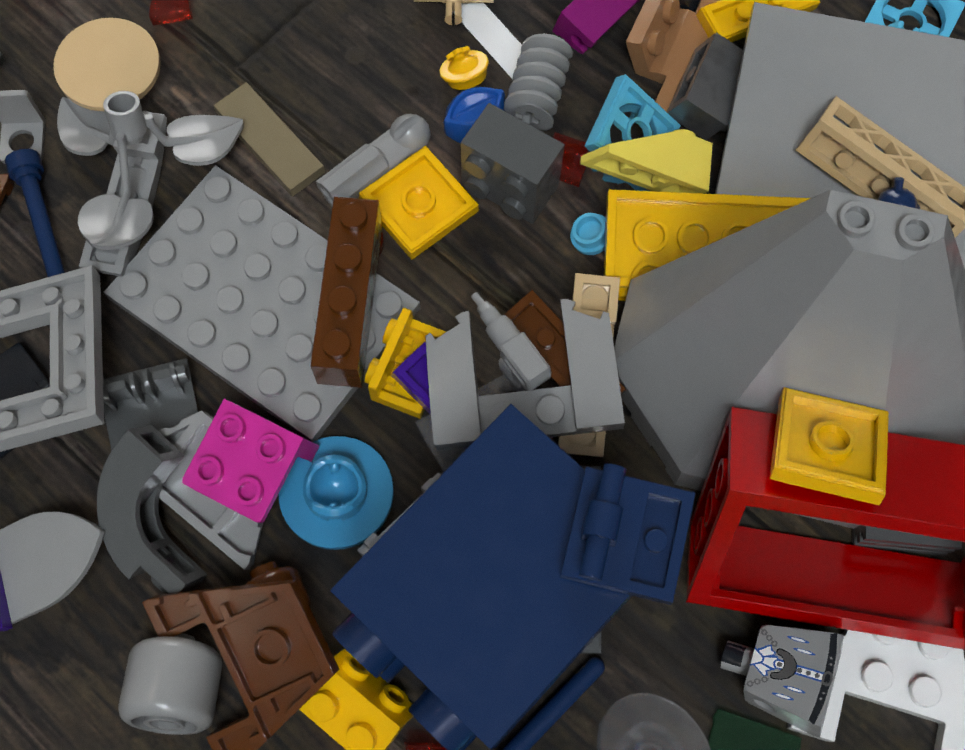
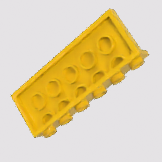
M608 189L604 276L620 277L618 301H626L631 279L811 198Z

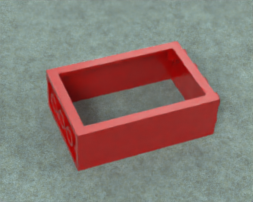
M731 407L690 522L686 602L965 650V557L960 563L738 526L746 506L965 542V445L888 432L886 495L880 506L771 480L770 470L777 414Z

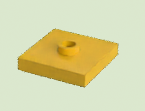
M426 145L358 193L359 199L379 200L382 226L411 260L479 212V204Z
M783 387L778 402L770 479L880 506L886 495L889 412Z

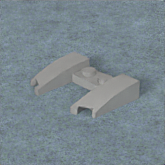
M560 299L571 385L532 391L479 396L469 311L461 312L455 316L459 324L440 337L434 339L431 333L427 334V371L435 448L439 451L469 447L510 404L517 408L549 438L624 429L625 420L609 313L603 311L601 318L598 319L574 311L575 301Z

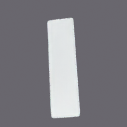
M462 3V24L513 79L514 70L517 68V59L521 54L522 44L484 3Z

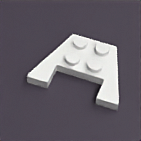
M845 629L842 633L844 635L842 653L820 738L789 723L786 728L820 740L835 742L844 694L938 723L934 750H965L963 649Z

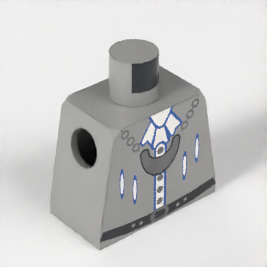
M762 625L755 648L727 641L722 656L721 669L747 676L743 691L745 701L820 738L842 653L844 635Z

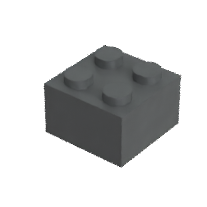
M488 103L461 141V184L474 197L478 199L487 198L499 205L503 212L516 220L524 219L534 224L559 186L565 144Z

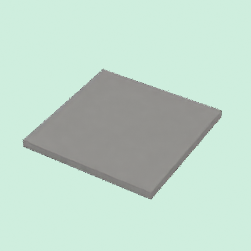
M754 2L715 194L813 198L826 191L834 190L857 195L796 151L835 96L965 187V40ZM835 115L833 116L835 119H837L838 121H840L842 124H844L845 126H847L848 128H850L848 124H846L844 121H842L841 119H839L837 116H835ZM874 144L876 148L885 153L882 148ZM911 170L914 175L921 179L920 175ZM948 196L949 200H951L953 203H955V204L958 205L959 207H962V205H960L958 202H956L955 200H953L951 197ZM964 229L955 238L959 253L965 252Z

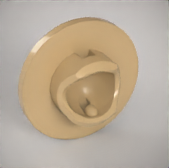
M101 18L80 25L63 39L54 57V75L62 92L73 103L94 111H105L103 107L104 100L112 93L118 91H130L135 93L139 99H142L156 83L161 66L160 54L151 35L138 24L120 18Z

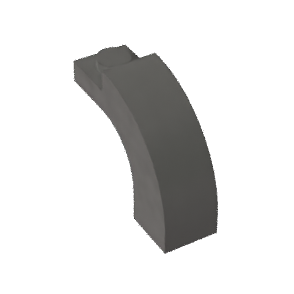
M152 425L127 429L109 454L100 476L97 491L99 527L105 531L103 541L112 560L128 580L147 572L151 576L152 583L160 591L166 594L187 592L196 589L207 574L166 534L160 520L158 506L162 486L184 458V455Z

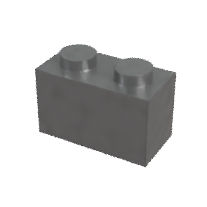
M717 32L698 46L690 59L667 113L678 123L693 131L704 140L709 139L719 131H727L743 50Z

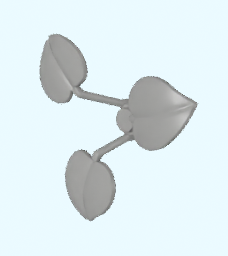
M118 91L109 95L103 103L105 111L89 110L73 103L68 98L62 97L58 109L57 128L61 142L68 151L77 155L92 156L102 152L108 144L113 145L114 139H116L118 144L122 196L104 194L87 201L82 206L78 215V226L82 236L92 248L111 250L123 248L137 242L151 228L154 218L151 203L141 198L130 199L131 186L126 146L141 142L147 128L151 130L164 146H173L174 157L179 162L193 166L213 164L229 153L243 129V119L219 115L184 116L169 123L167 126L168 136H166L155 124L152 114H143L140 99L133 92Z

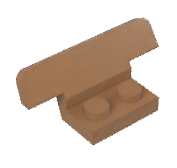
M645 0L626 40V45L635 74L663 84L655 102L666 112L695 49L708 39L696 15L701 7L720 0H701L696 13L689 9H681L679 0Z

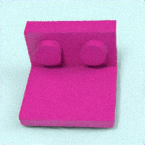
M223 399L182 478V483L254 522L263 523L297 457L312 462L320 446L229 400Z

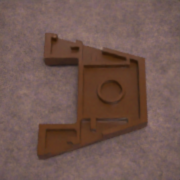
M296 579L161 594L142 602L158 636L174 637L192 627L205 623L243 699L249 715L210 733L206 738L212 750H258L339 670Z

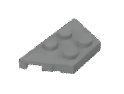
M201 410L182 419L178 425L159 430L184 455V458L166 479L159 498L244 570H249L254 564L263 523L254 522L182 483V478L214 419L207 412Z

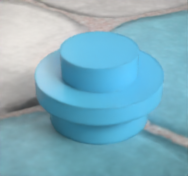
M585 213L575 220L570 238L578 252L584 255H596L605 251L606 217L596 213Z

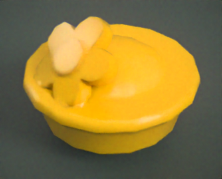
M469 46L460 47L446 55V60L442 63L439 70L440 76L452 89L466 90L476 87L486 78L489 60L482 51L470 50Z

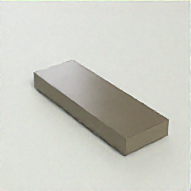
M247 82L213 105L219 116L243 119L244 126L238 138L292 197L325 173L324 165Z

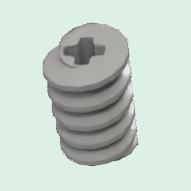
M545 33L534 34L525 39L521 46V54L517 59V68L513 73V82L509 86L508 97L504 102L505 112L540 131H547L553 127L554 119L552 116L557 113L558 104L556 102L561 99L562 90L560 88L565 85V74L569 71L570 67L568 59L573 56L571 46L564 39Z

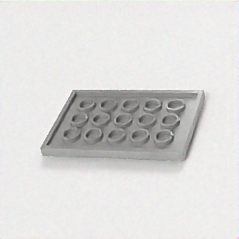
M216 165L130 261L124 276H117L104 291V294L113 303L311 442L319 439L358 389L357 387L317 384L311 369L328 240ZM377 273L363 381L374 357L380 359L386 344L382 340L390 319L398 320L403 307L412 310L413 318L420 310L419 301Z

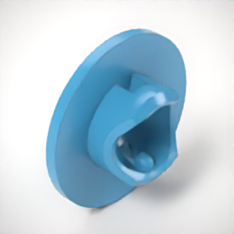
M331 436L315 440L313 443L320 447L312 462L297 457L279 492V504L282 515L292 531L302 540L313 546L330 550L354 547L363 543L372 533H377L390 513L394 497L390 470L382 456L375 449L358 439L345 436Z

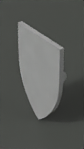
M64 512L33 514L0 529V571L12 625L57 604L76 588L95 560L105 531L83 517Z

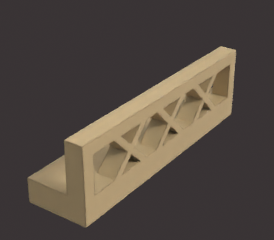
M837 96L831 101L818 122L796 149L801 155L862 197L877 200L884 190L894 187V179L896 177L904 178L903 188L908 189L915 195L921 210L948 215L955 238L965 229V187ZM834 115L837 116L839 119H841V120L844 121L846 124H848L850 128H848L847 126H845L844 124H842L840 121H838L837 119H835L833 116H834ZM874 144L882 148L885 153L876 148ZM911 170L920 175L921 179L914 175ZM948 196L951 197V198H952L953 200H955L956 202H958L960 205H962V207H959L958 205H956L955 203H953L951 200H949Z

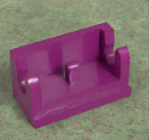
M573 0L560 13L552 32L562 37L577 52L584 54L588 47L592 48L640 0Z

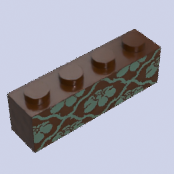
M334 197L311 359V369L317 384L362 388L382 232L379 200Z

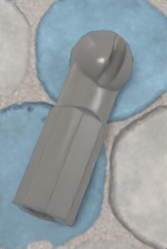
M404 114L397 117L389 130L370 144H364L316 181L317 187L326 201L333 207L334 197L359 198L358 193L425 145L428 146L431 136L428 123L417 114Z

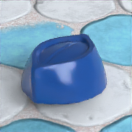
M472 87L459 92L451 100L445 112L443 124L446 136L461 144V141L488 103L505 111L504 90Z

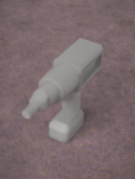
M478 292L473 293L471 298L477 304L480 318L487 326L485 331L500 351L499 369L513 388L518 392L524 390L532 391L549 380L552 374L551 368L524 332L520 333L506 315H501L495 306L488 301H484Z

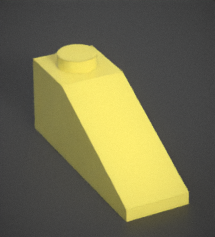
M679 129L668 133L607 144L582 155L580 164L650 191L703 194L709 192L713 143L696 137L693 131Z

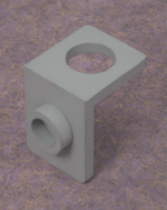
M0 91V122L2 124L0 160L5 164L6 156L13 152L11 149L12 140L19 134L27 133L34 137V143L30 149L36 150L40 154L42 161L44 157L46 119L28 91Z

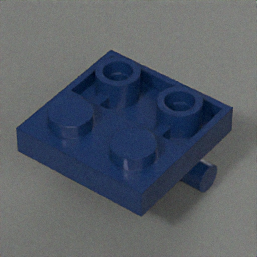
M604 464L603 470L586 467L560 578L671 605L674 600L695 492L625 476L627 469L615 464Z

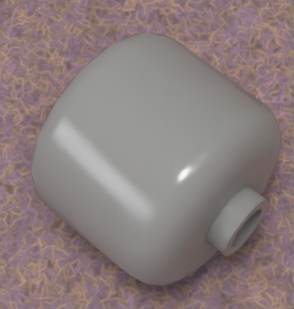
M183 633L174 637L158 636L140 641L131 648L118 706L120 718L134 728L160 734L190 735L208 729L214 720L222 671V658L220 654L209 645L196 641L193 636Z

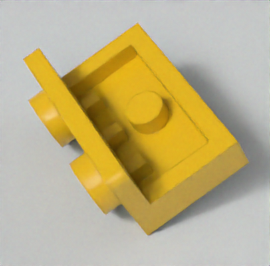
M404 307L398 320L391 318L383 335L382 342L386 346L381 358L374 357L365 375V383L369 384L368 390L371 400L421 419L425 409L391 375L417 348L426 342L427 334L431 333L434 339L446 333V331L414 320L412 310Z
M343 649L334 656L339 670L299 710L345 750H387L401 729L413 718V715L408 711L412 703L403 690L388 684L380 676L378 678L374 677L346 649Z

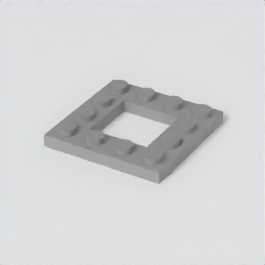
M93 265L0 291V338L50 325V387L0 401V452L104 424L100 275Z

